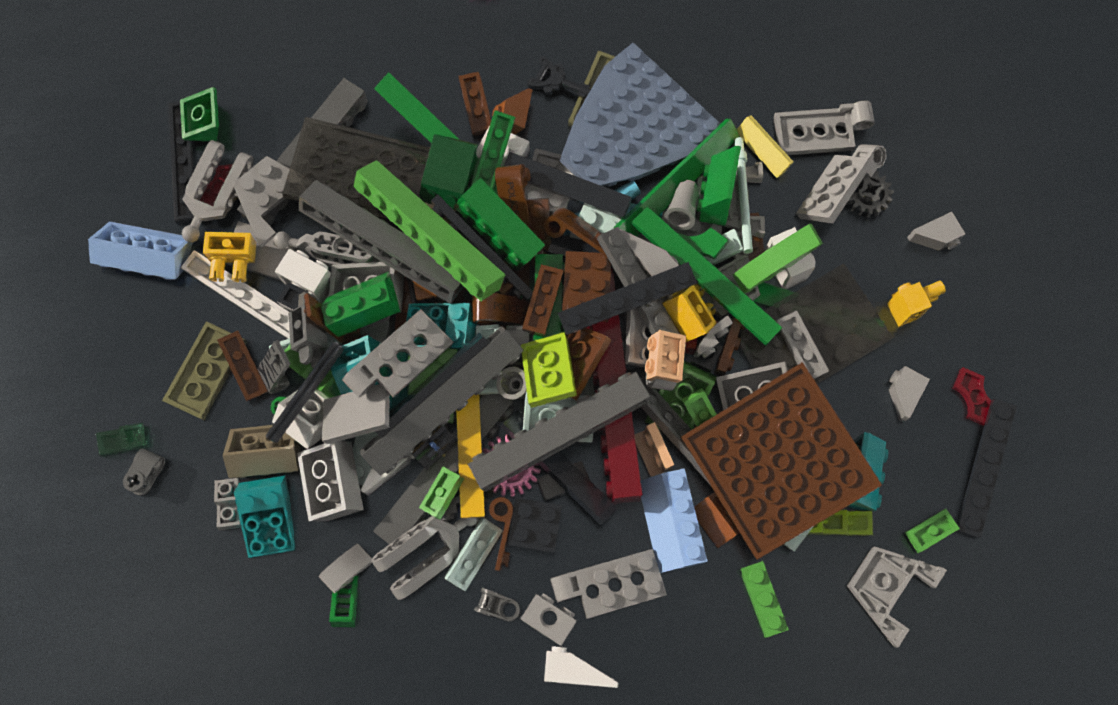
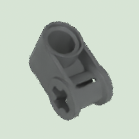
M140 449L135 455L127 474L124 476L123 485L125 489L139 496L147 494L151 490L158 474L162 471L165 458L146 449Z
M485 588L481 589L482 596L478 607H475L474 611L508 622H513L520 618L522 609L518 602ZM508 604L516 606V613L512 617H506L504 614V608Z

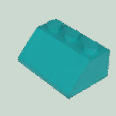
M864 432L853 441L883 485L885 480V472L882 471L883 463H886L888 458V449H885L886 442L870 433ZM880 487L845 508L858 511H876L882 501V495L879 494Z

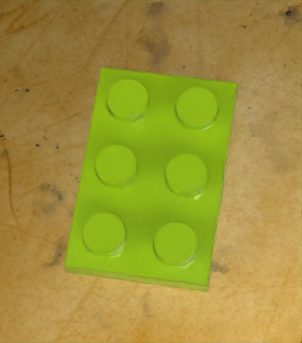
M565 332L521 344L528 404L531 408L577 396L568 338Z

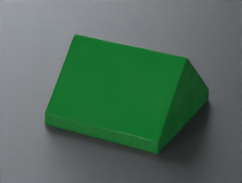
M212 87L181 99L182 139L190 141H217L219 122L216 88Z

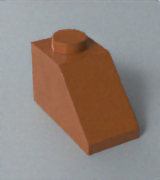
M528 88L506 99L499 105H496L493 110L492 117L495 110L516 117L511 131L514 135L525 129L532 89Z

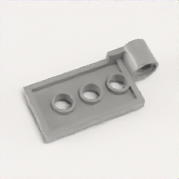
M870 101L841 104L839 108L779 112L774 114L777 144L787 155L852 151L855 149L853 131L865 130L875 124L872 103ZM843 126L846 129V133H838L835 127ZM820 127L824 129L825 134H816L814 128ZM800 129L804 135L801 137L795 136L793 130Z
M861 144L852 156L835 155L796 212L800 219L834 223L864 176L866 175L868 178H871L877 168L884 165L887 156L886 149L881 145Z
M671 295L661 298V303L666 301ZM637 308L627 312L625 364L645 367L647 359L644 352L648 350L647 343L649 340L645 334V328L648 327ZM646 373V384L649 388L672 391L676 386L677 382L657 378L652 381L647 380Z
M419 310L343 377L342 381L359 398L365 395L375 385L376 381L394 398L453 345V341L422 310ZM416 337H422L425 339L426 345L418 347L413 340ZM406 352L410 359L406 362H401L397 359L396 354ZM385 366L389 367L392 370V375L383 377L379 373V369Z
M653 549L550 579L556 601L561 602L580 596L587 619L667 595ZM633 572L641 574L643 578L641 585H634L632 583L631 575ZM610 579H617L620 582L621 587L618 592H613L609 589L608 583ZM589 585H593L598 589V596L594 599L589 598L586 594V588Z

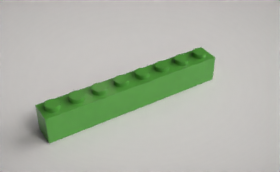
M376 160L357 170L354 182L356 190L365 196L374 207L386 215L405 235L417 243L423 251L428 253L437 264L449 272L455 280L459 281L478 300L482 302L500 289L505 274L380 162Z

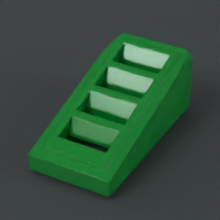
M354 576L352 582L347 584L352 585V589L342 588L335 594L332 592L329 618L332 627H355L358 576ZM351 595V598H338V596ZM338 605H350V608H338ZM337 615H349V617H342Z

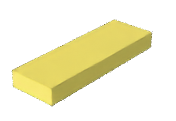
M752 115L747 116L737 128V132L775 177H781L792 165V159Z

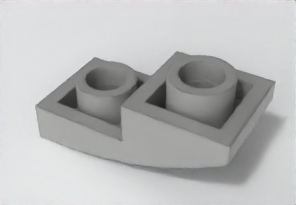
M729 316L719 321L705 335L695 350V358L701 355L703 358H706L715 352L714 347L719 343L715 336L719 339L727 334L729 326L733 323Z
M238 478L215 481L214 503L217 505V529L219 531L242 528L234 491L239 484Z
M356 544L329 565L319 575V578L335 594L352 582L354 576L369 567L372 563V558L359 544Z

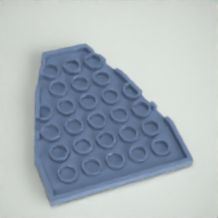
M632 43L602 69L575 117L560 162L575 176L601 186L609 187L616 185L620 181L637 180L657 172L669 164L671 166L677 164L679 160L686 158L720 123L637 45Z

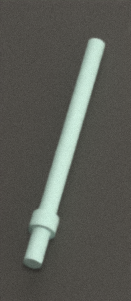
M738 137L735 139V146H741L737 175L744 253L749 254L753 252L745 165L747 163V153L744 151L743 138Z

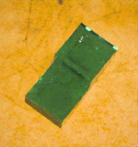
M143 423L119 426V429L96 433L100 457L147 446Z

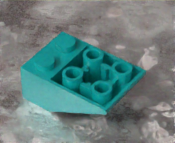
M417 303L408 305L406 322L419 310H422L453 341V345L449 349H457V352L476 336V326H480V324L473 323L471 303ZM416 337L413 340L418 347L426 345V341L422 337Z
M367 335L343 345L344 351L331 368L341 395L353 392L342 381L343 377L381 344L379 341ZM386 366L379 369V373L383 377H388ZM389 394V408H390V407L393 406V400H392V396Z
M286 476L239 483L234 491L248 558L295 550L291 503Z

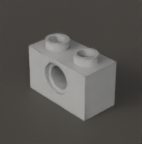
M544 593L541 597L536 594L521 620L562 646L576 623V620L573 619L575 614L565 607H562L560 610L553 606L555 601ZM548 611H552L557 615V621L553 625H547L543 621V616Z

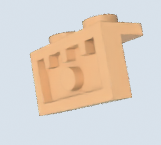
M659 330L651 335L647 343L649 359L645 365L647 380L652 381L657 378L677 383L682 381L686 335Z
M655 422L647 425L644 431L635 434L636 446L650 477L673 468L674 463Z

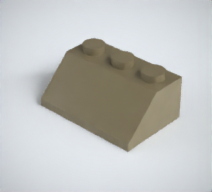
M272 425L230 429L223 452L228 477L245 478L247 476H266L274 473L299 471L297 453L301 452V444L286 432L278 443L272 442L266 437Z

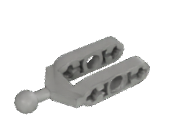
M214 140L208 143L186 186L183 201L194 215L191 224L185 226L182 230V237L185 241L195 242L199 239V227L202 221L225 218L238 197L233 183L252 168L254 163L253 156L244 152L237 156L216 198L214 206H211L199 200L203 196L224 154L225 147Z
M278 232L273 237V243L277 248L285 249L289 246L298 248L312 258L323 262L328 267H332L335 264H346L343 262V259L353 261L352 263L380 262V260L357 246V250H355L354 244L332 233L317 232L314 235L305 234L299 239L291 238L286 232ZM324 239L327 244H318L317 242H321ZM345 243L349 245V248L341 247L340 245Z
M431 516L427 520L415 525L378 552L371 561L377 571L387 570L436 532L438 533L445 546L394 582L390 588L396 599L406 598L452 563L453 559L459 554V531L466 526L476 525L479 522V518H463L451 524Z

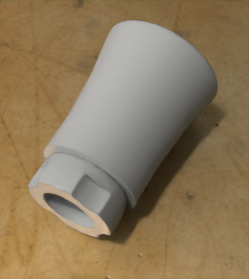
M686 180L685 182H680L671 204L664 214L666 223L674 229L688 230L695 224V212L700 188L694 181Z
M517 367L504 369L503 373L497 378L498 392L507 399H525L527 390L524 371Z

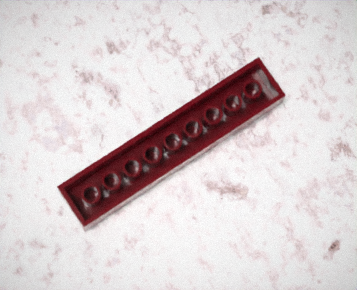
M611 269L610 292L615 291L613 269ZM619 315L608 319V322H600L587 327L611 339L610 344L592 373L593 385L597 386L598 389L606 384L611 386L617 383L618 378L626 374ZM632 412L599 429V431L603 430V435H601L600 439L601 453H606V458H603L604 476H609V482H606V495L608 499L612 500L613 504L639 502L642 497Z

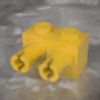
M205 232L203 254L211 262L210 281L217 282V279H219V282H223L225 263H234L231 280L240 282L241 279V282H246L247 264L255 263L257 242L251 233Z
M937 281L925 287H922L920 282L913 285L909 282L898 287L899 291L891 295L892 298L887 305L898 327L918 320L932 307L931 302L936 301L939 295L946 292L942 281Z
M698 284L672 294L662 303L678 328L679 333L686 335V342L706 334L717 324L713 318L716 314V309L711 310L714 307L712 303H704L701 297L705 292L704 289L699 291L701 287Z

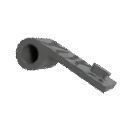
M279 340L273 342L257 369L270 394L278 393L290 385L285 372L291 363Z

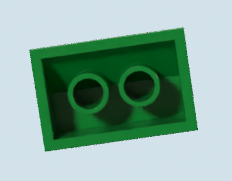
M734 146L713 155L710 165H705L703 177L707 178V182L702 181L700 194L704 195V198L698 200L696 211L701 212L700 222L726 226L741 146Z
M390 272L326 298L321 306L326 327L337 337L400 312Z

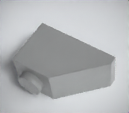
M950 212L914 229L907 238L911 242L939 251L946 247L950 250L961 243L960 239L965 235V232L953 212Z
M906 366L900 371L895 370L889 381L892 383L889 392L898 419L901 422H905L911 417L930 380Z

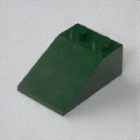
M434 134L421 181L419 198L425 203L432 204L431 200L438 194L453 210H456L453 206L472 185L478 144Z

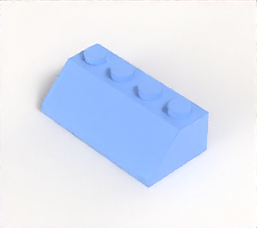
M109 221L88 239L90 263L100 265L101 267L118 268L122 271L139 272L147 276H160L168 280L176 279L184 271L181 266L188 259L193 242L185 241L182 235Z
M685 468L641 480V501L660 573L706 563L707 557Z

